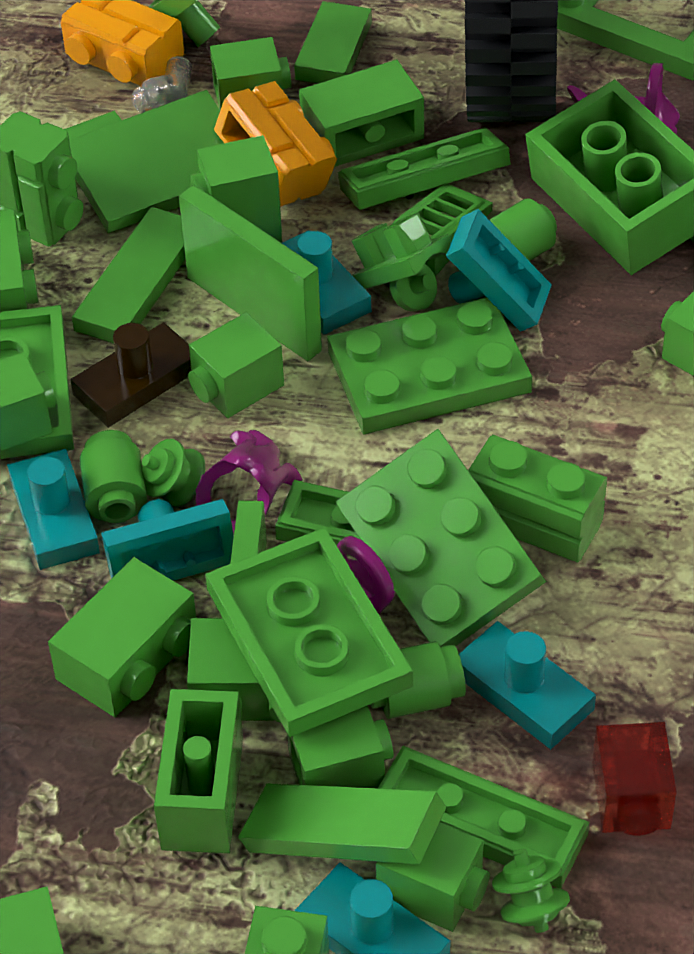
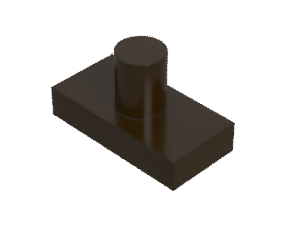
M164 322L150 331L138 323L121 325L113 334L115 352L70 379L73 395L108 428L187 379L188 373L192 371L189 344Z

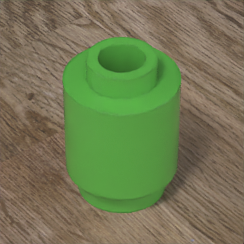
M523 199L490 219L529 261L555 245L556 220L552 212L545 205L538 204L532 199Z
M105 430L92 435L86 441L84 450L80 455L86 510H88L91 516L109 523L125 522L136 516L141 507L147 503L140 450L132 442L130 436L118 430Z
M434 641L400 648L413 670V687L372 703L370 706L372 709L382 707L386 718L391 719L451 705V699L465 696L464 671L455 645L440 647L439 643Z

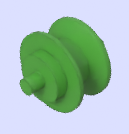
M165 439L155 445L149 454H146L142 459V472L147 495L154 498L162 497L163 500L169 502L173 507L185 505L196 495L198 483L205 473V460L199 451L190 448L184 449L183 445L175 439Z
M524 848L515 850L513 852L514 860L507 863L503 867V871L498 873L492 880V886L495 891L510 894L511 900L501 908V917L510 923H518L521 926H534L536 933L545 932L549 929L547 922L554 919L559 914V911L564 909L570 901L567 891L560 888H552L551 882L560 875L562 871L561 865L558 861L544 859L542 856H528L527 850Z

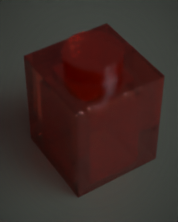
M665 722L596 726L592 764L602 833L624 832L629 835L641 836L653 833L656 830L671 829L677 790Z

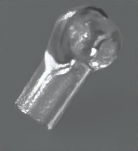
M180 56L172 57L166 64L165 75L149 78L143 81L142 86L135 88L132 93V102L137 111L143 113L187 97L192 72L190 61Z

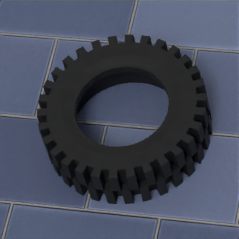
M465 0V84L468 122H546L556 116L558 0Z

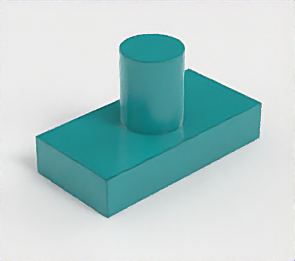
M479 209L461 217L446 257L459 269L448 280L449 291L454 300L461 304L486 296L520 332L537 325L552 284Z
M308 230L282 242V244L318 267L321 333L323 335L372 312L371 295L332 254V240L329 235L321 231Z
M66 449L7 464L10 481L40 570L100 553L98 538L89 512L86 510L85 501Z
M223 499L177 512L165 500H152L144 504L139 510L137 523L101 533L111 579L133 557L173 581L229 565L231 562L234 534L230 512Z
M496 621L459 653L465 684L550 750L595 710L596 694L546 657V644L536 633L529 631L513 633L499 621Z
M341 862L295 909L298 912L327 916L329 949L335 954H450L451 940L394 901L392 891L388 885L375 879L365 880Z

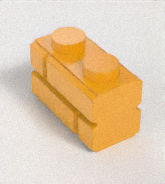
M81 0L80 3L76 2L62 14L61 28L65 54H68L78 64H90L111 73L120 82L127 83L130 81L148 90H152L165 78V72L170 73L183 60L184 44L181 21L135 1Z
M276 81L255 86L252 91L248 88L230 93L224 99L214 131L223 143L264 136L278 171L280 207L293 203L298 198L303 200L319 195L326 189L337 161L332 144L327 138L318 135L304 117L300 104L293 99H289Z

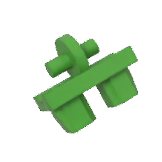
M419 213L398 220L390 226H387L386 223L375 226L351 241L364 268L352 274V276L365 289L390 282V291L393 299L398 306L406 311H419L428 308L434 302L437 294V280L432 270L425 263L427 260L447 254L452 242L448 234L431 239Z

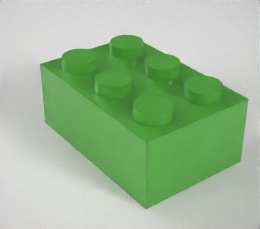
M615 79L525 134L532 180L630 275L638 272L694 236V150Z

